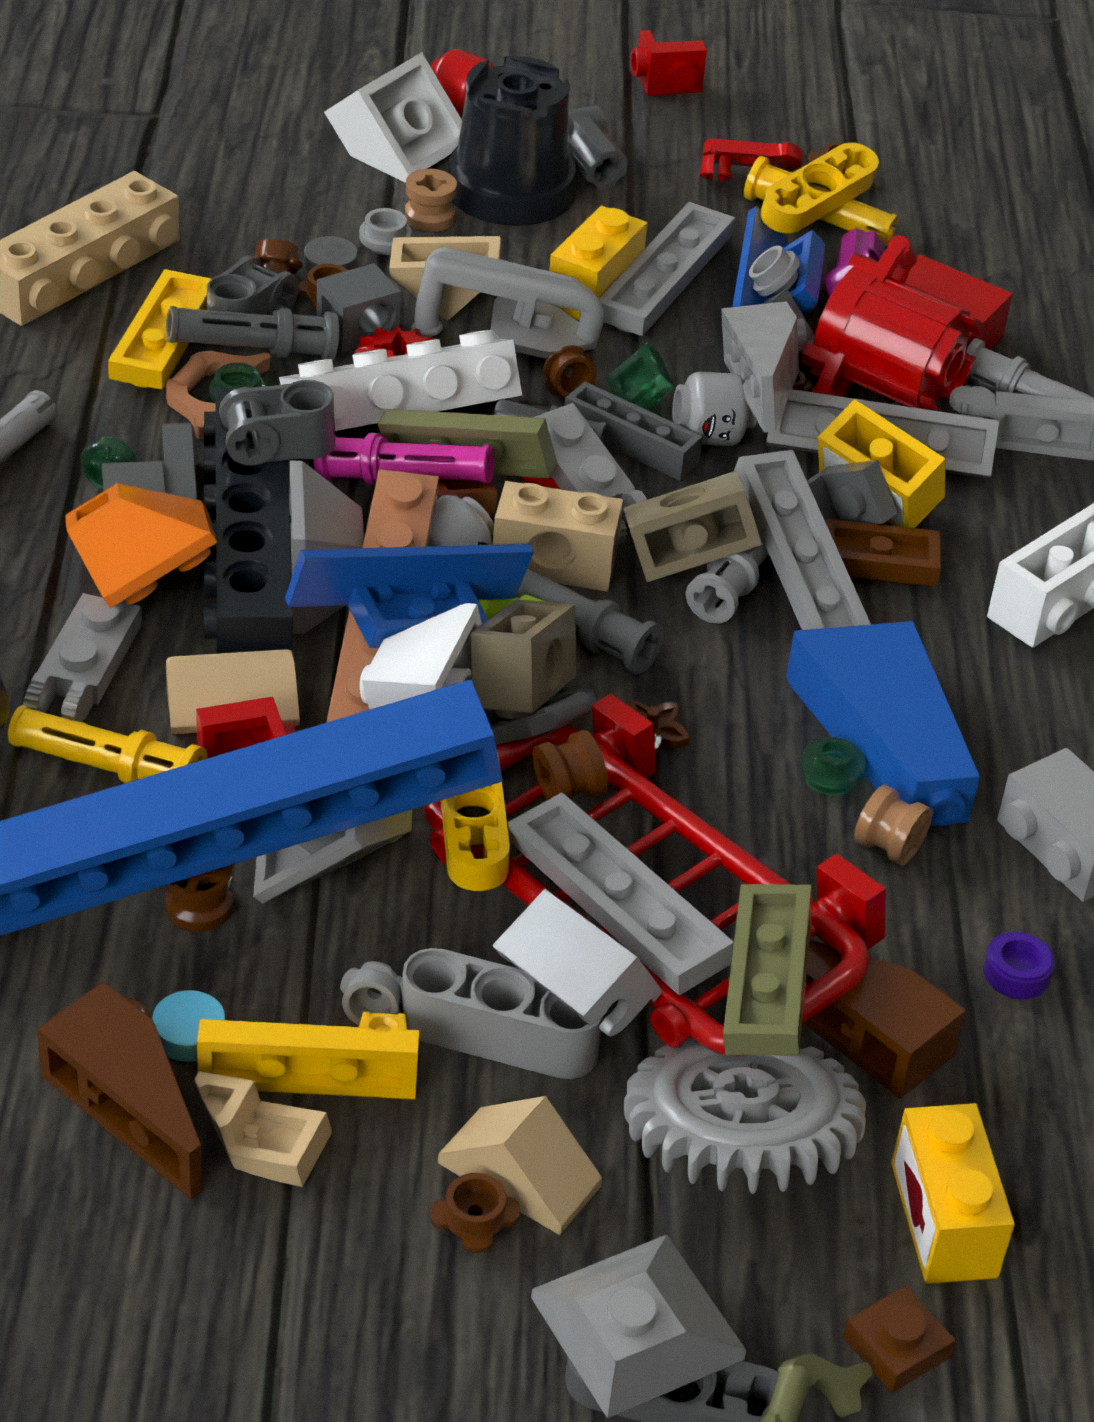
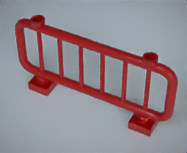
M609 694L591 705L593 738L604 759L608 783L618 789L619 792L590 809L586 814L593 820L598 821L626 802L633 800L664 823L626 847L636 857L674 832L706 854L708 858L668 883L677 893L720 865L745 884L792 885L646 779L656 772L654 724L613 694ZM566 725L549 734L543 733L530 738L497 745L496 749L499 755L501 772L531 755L533 747L546 742L556 746L567 743L571 734L581 730ZM539 783L505 804L506 818L544 796ZM438 801L423 806L424 817L434 830L430 835L432 848L440 861L447 866L441 802ZM483 844L471 845L473 858L484 859ZM520 853L513 858L509 857V873L501 885L529 906L546 889L591 922L567 903L571 897L562 889L553 892L523 868L531 863L526 856ZM837 853L817 866V902L812 899L813 909L810 938L817 936L836 950L842 959L837 966L805 987L802 1024L852 990L865 977L870 961L868 949L885 938L886 888ZM739 902L710 922L720 930L737 920ZM603 926L599 928L612 938L613 935L610 934ZM643 964L663 990V993L655 1002L651 1000L648 1002L656 1008L651 1012V1023L660 1039L668 1046L677 1048L691 1036L702 1046L717 1054L725 1055L724 1025L715 1020L705 1010L728 995L730 977L696 1000L691 1001L684 994L678 995ZM728 1055V1056L739 1057V1056H746V1055Z

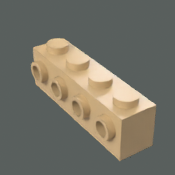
M132 171L1 239L0 313L23 326L180 240L178 195L138 172Z

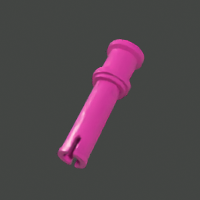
M368 433L365 439L339 438L335 435L336 441L333 450L323 457L314 459L315 471L330 483L335 478L363 479L367 485H376L379 469L439 476L440 480L490 483L495 468L494 450L490 445H483L481 447L389 443L387 438L381 436L380 433Z

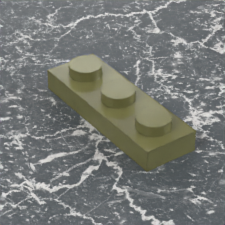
M386 409L378 422L381 436L386 437L389 443L481 447L483 445H490V447H493L495 456L494 475L550 478L557 466V459L545 418Z
M741 884L723 1030L725 1055H800L813 909L811 885Z

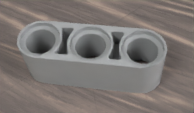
M437 948L419 950L412 954L404 963L401 1014L406 1015L408 1030H419L420 1041L563 1079L583 1077L591 1072L597 1064L601 1038L599 1026L603 1021V1016L594 1024L589 1025L575 1011L521 969Z

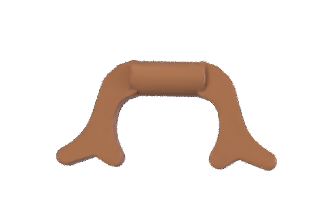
M215 351L198 352L190 356L189 361L173 378L168 379L166 384L167 403L192 423L197 439H204V412H215V403L204 402L192 397L189 394L192 389L205 376L209 377L213 374H225L236 378L246 387H253L255 385V377L270 369L271 356L269 353L237 356Z

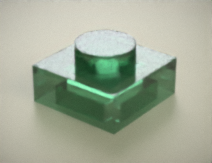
M645 343L606 376L613 395L646 410L659 403L663 396L674 388L661 354L648 343Z

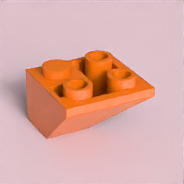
M116 483L65 515L67 532L109 608L123 600L126 604H133L142 600L158 586L157 579L175 568H178L180 572L192 569L210 555L211 550L209 547L217 543L209 512L202 501Z

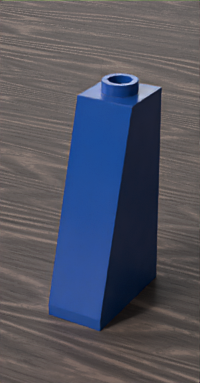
M913 621L794 631L786 674L789 685L874 789L877 790L878 787L885 784L897 790L902 801L908 804L920 802L932 808L933 817L930 826L969 822L980 776Z

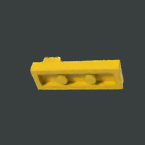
M363 1012L359 1027L200 1019L197 1037L198 1072L253 1080L257 1091L415 1099L419 1030H408L406 1015L401 1013L398 1015Z

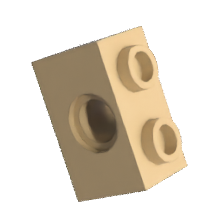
M505 481L495 515L493 545L530 544L534 553L528 569L559 584L609 591L617 556L623 499L601 496L592 492L580 493L548 488L535 483L523 484Z

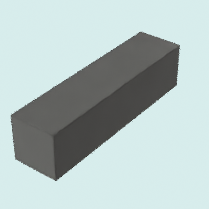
M583 382L565 397V405L574 403L585 419L607 422L603 443L605 446L679 481L699 465L702 435L587 382Z

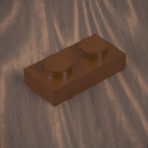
M824 518L850 578L937 587L941 570L940 531Z

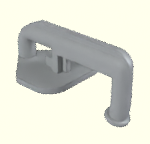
M441 247L435 249L428 256L416 300L414 323L411 326V331L420 329L422 337H432L438 335L443 330V325L439 321V310L445 285L448 284L499 296L493 304L490 330H493L494 339H513L515 352L548 359L551 354L560 352L562 347L567 345L579 346L584 351L597 347L604 324L605 311L600 299L576 278L453 248ZM559 307L582 312L579 322Z

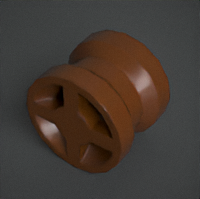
M587 730L571 734L567 743L558 746L546 742L533 747L532 755L535 773L547 800L561 792L572 800L574 795L583 792L594 796L607 791L608 775L605 762L595 739Z
M233 865L165 885L167 888L165 911L169 920L177 927L191 932L213 930L226 923L233 911V893L230 888L233 879Z

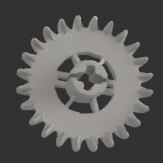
M690 1036L687 1041L677 1048H672L668 1045L655 1051V1057H648L638 1065L637 1072L627 1081V1095L624 1098V1116L629 1123L631 1139L639 1141L642 1138V1150L646 1158L652 1157L663 1144L662 1166L665 1172H670L679 1157L688 1155V1178L691 1184L698 1180L701 1169L710 1163L716 1165L717 1184L720 1191L725 1190L730 1174L735 1168L743 1169L748 1178L749 1191L754 1194L758 1188L762 1169H770L776 1175L778 1187L782 1192L786 1191L788 1187L790 1165L792 1164L801 1168L805 1181L809 1185H812L816 1179L818 1157L822 1160L827 1171L835 1174L839 1167L840 1155L850 1160L854 1156L856 1143H859L864 1136L866 1100L859 1092L858 1082L850 1074L844 1073L845 1068L843 1065L832 1058L824 1059V1052L810 1046L800 1049L799 1056L746 1055L733 1057L717 1054L702 1046Z

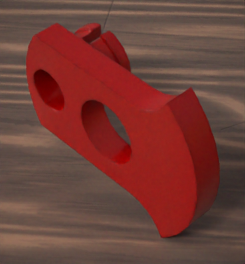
M711 138L703 144L702 165L699 176L700 178L712 181L714 164H719L717 181H728L732 179V165L752 167L759 156L769 158L770 164L786 171H793L802 166L803 150L790 142L773 144Z

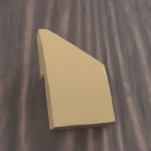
M199 1071L194 1079L199 1095L233 1167L252 1175L303 1187L332 1134L327 1113L260 1101L253 1080Z

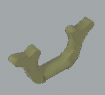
M811 1353L784 1361L778 1368L779 1377L766 1415L760 1422H797L808 1388L812 1385L827 1397L839 1417L859 1412L862 1406L860 1389L872 1375L870 1364L863 1362L843 1368Z

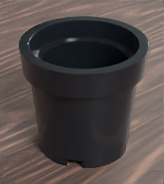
M505 56L504 65L489 68V60L478 63L469 71L466 79V96L458 146L451 153L447 171L457 181L456 196L451 202L461 211L490 223L524 226L555 219L573 205L576 197V167L573 158L569 154L568 104L570 83L568 79L564 82L559 79L558 68L536 58Z

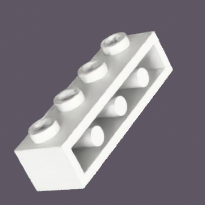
M493 330L459 335V345L441 348L440 339L407 344L408 354L387 357L386 349L356 353L352 355L354 364L334 368L332 359L298 364L299 374L279 377L280 385L291 384L300 380H316L328 385L334 393L335 431L378 423L386 409L438 412L522 396L514 340L494 339Z
M1094 503L999 563L987 617L1032 648L1053 634L1060 635L1064 633L1076 619L1094 609Z

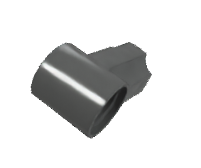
M597 105L568 110L569 154L573 158L575 166L588 182H592L598 190L613 188L616 182L626 175L628 159L608 136L607 121L603 111Z

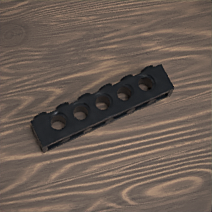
M215 388V412H204V446H216L204 447V483L216 484H204V505L209 512L210 519L216 520V522L211 523L217 543L209 547L211 553L206 558H216V561H204L205 598H217V602H204L205 639H217V654L285 649L293 652V607H289L285 600L292 578L287 460L265 462L258 465H243L235 462L229 456L225 440L229 430L222 424L219 407L225 395L238 388ZM245 403L246 417L251 418L250 405ZM248 434L246 436L250 449H254L252 434Z

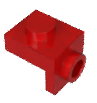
M640 30L638 48H632L631 71L634 77H639L646 95L700 93L703 90L707 49L703 40L656 43L650 30Z
M273 696L196 709L197 745L205 747L208 758L295 732L291 720H281Z

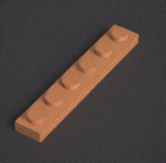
M379 469L363 548L428 547L438 496L439 476ZM350 610L326 723L369 710L368 704L364 703L361 699L360 678L364 667L371 664L379 648H369Z

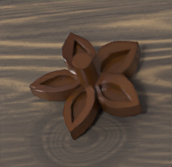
M631 699L630 707L654 724L655 757L662 745L669 748H679L690 744V736L686 729L677 722L678 703L663 702L657 706L648 707L639 701Z

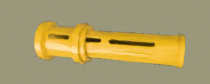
M759 156L748 174L744 187V198L750 201H754L756 198L764 200L767 189L772 184L791 174V172L770 164L769 158ZM809 183V186L813 189L831 192V190ZM852 199L823 216L820 220L848 231L856 227L866 232L876 231L885 246H887L896 228L892 227V224L897 225L899 216Z
M21 705L15 710L8 727V741L14 746L27 747L69 761L118 773L120 781L124 782V784L208 759L207 751L202 746L191 744L186 749L157 741L154 733L144 730L134 731L129 736L83 722L36 711L25 705Z

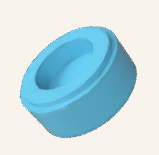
M187 990L173 993L161 1000L153 1012L152 1019L167 1057L178 1061L190 1062L197 1061V1037L200 1019L225 1020V1014L221 1004L211 995L200 991Z

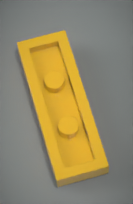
M164 269L108 360L109 379L131 383L137 387H150L162 390L189 345L187 342L169 343L167 341L166 320L168 309H170V306H176L177 308L207 310V283L211 278Z

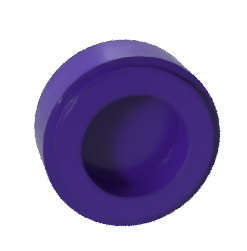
M1008 932L997 936L989 944L983 965V973L989 985L999 993L1016 999H1030L1041 995L1049 987L1055 967V957L1049 946L1039 938L1022 932Z

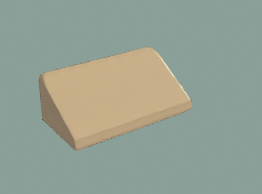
M291 650L174 656L166 660L171 735L197 733L196 709L271 696L274 698L281 720H291L293 726H300L295 662Z

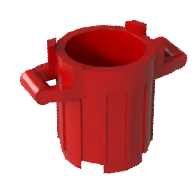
M898 235L891 238L888 248L879 261L860 253L852 255L847 264L853 267L839 281L828 299L820 317L813 344L807 342L802 351V363L812 367L810 373L819 376L817 385L812 390L813 393L846 397L852 385L856 383L907 407L941 412L942 408L936 406V402L942 396L950 400L952 389L961 387V385L964 386L976 360L975 356L966 353L969 333L982 335V322L971 317L969 310L905 283L910 269L917 262V254L908 239Z

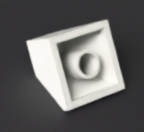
M422 52L355 91L324 112L350 156L403 182H406V178L411 173L421 169H428L453 152L458 146L462 122Z
M464 603L384 639L371 664L364 667L360 678L361 699L364 703L368 704L369 710L466 680H472L470 633L482 625L477 604ZM484 709L490 724L495 714V709Z

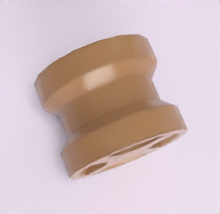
M421 169L411 173L406 178V194L410 199L405 204V217L408 225L424 232L443 231L453 225L455 222V206L451 201L455 198L457 181L454 176L438 169Z
M883 784L872 794L860 814L854 832V841L867 848L878 846L886 850L889 860L904 866L914 857L926 837L932 821L933 809L920 802L908 804L900 799L897 790Z

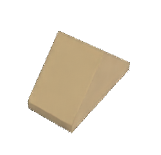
M500 236L393 238L389 266L390 277L417 297L426 260L435 249L441 247L453 248L500 260L501 238ZM446 284L439 315L447 321L450 320L480 292Z
M546 1096L480 1107L438 1154V1164L459 1176L468 1173H483L498 1180L504 1187L506 1196L518 1202L521 1213L558 1235H561L599 1190L602 1183L601 1175Z

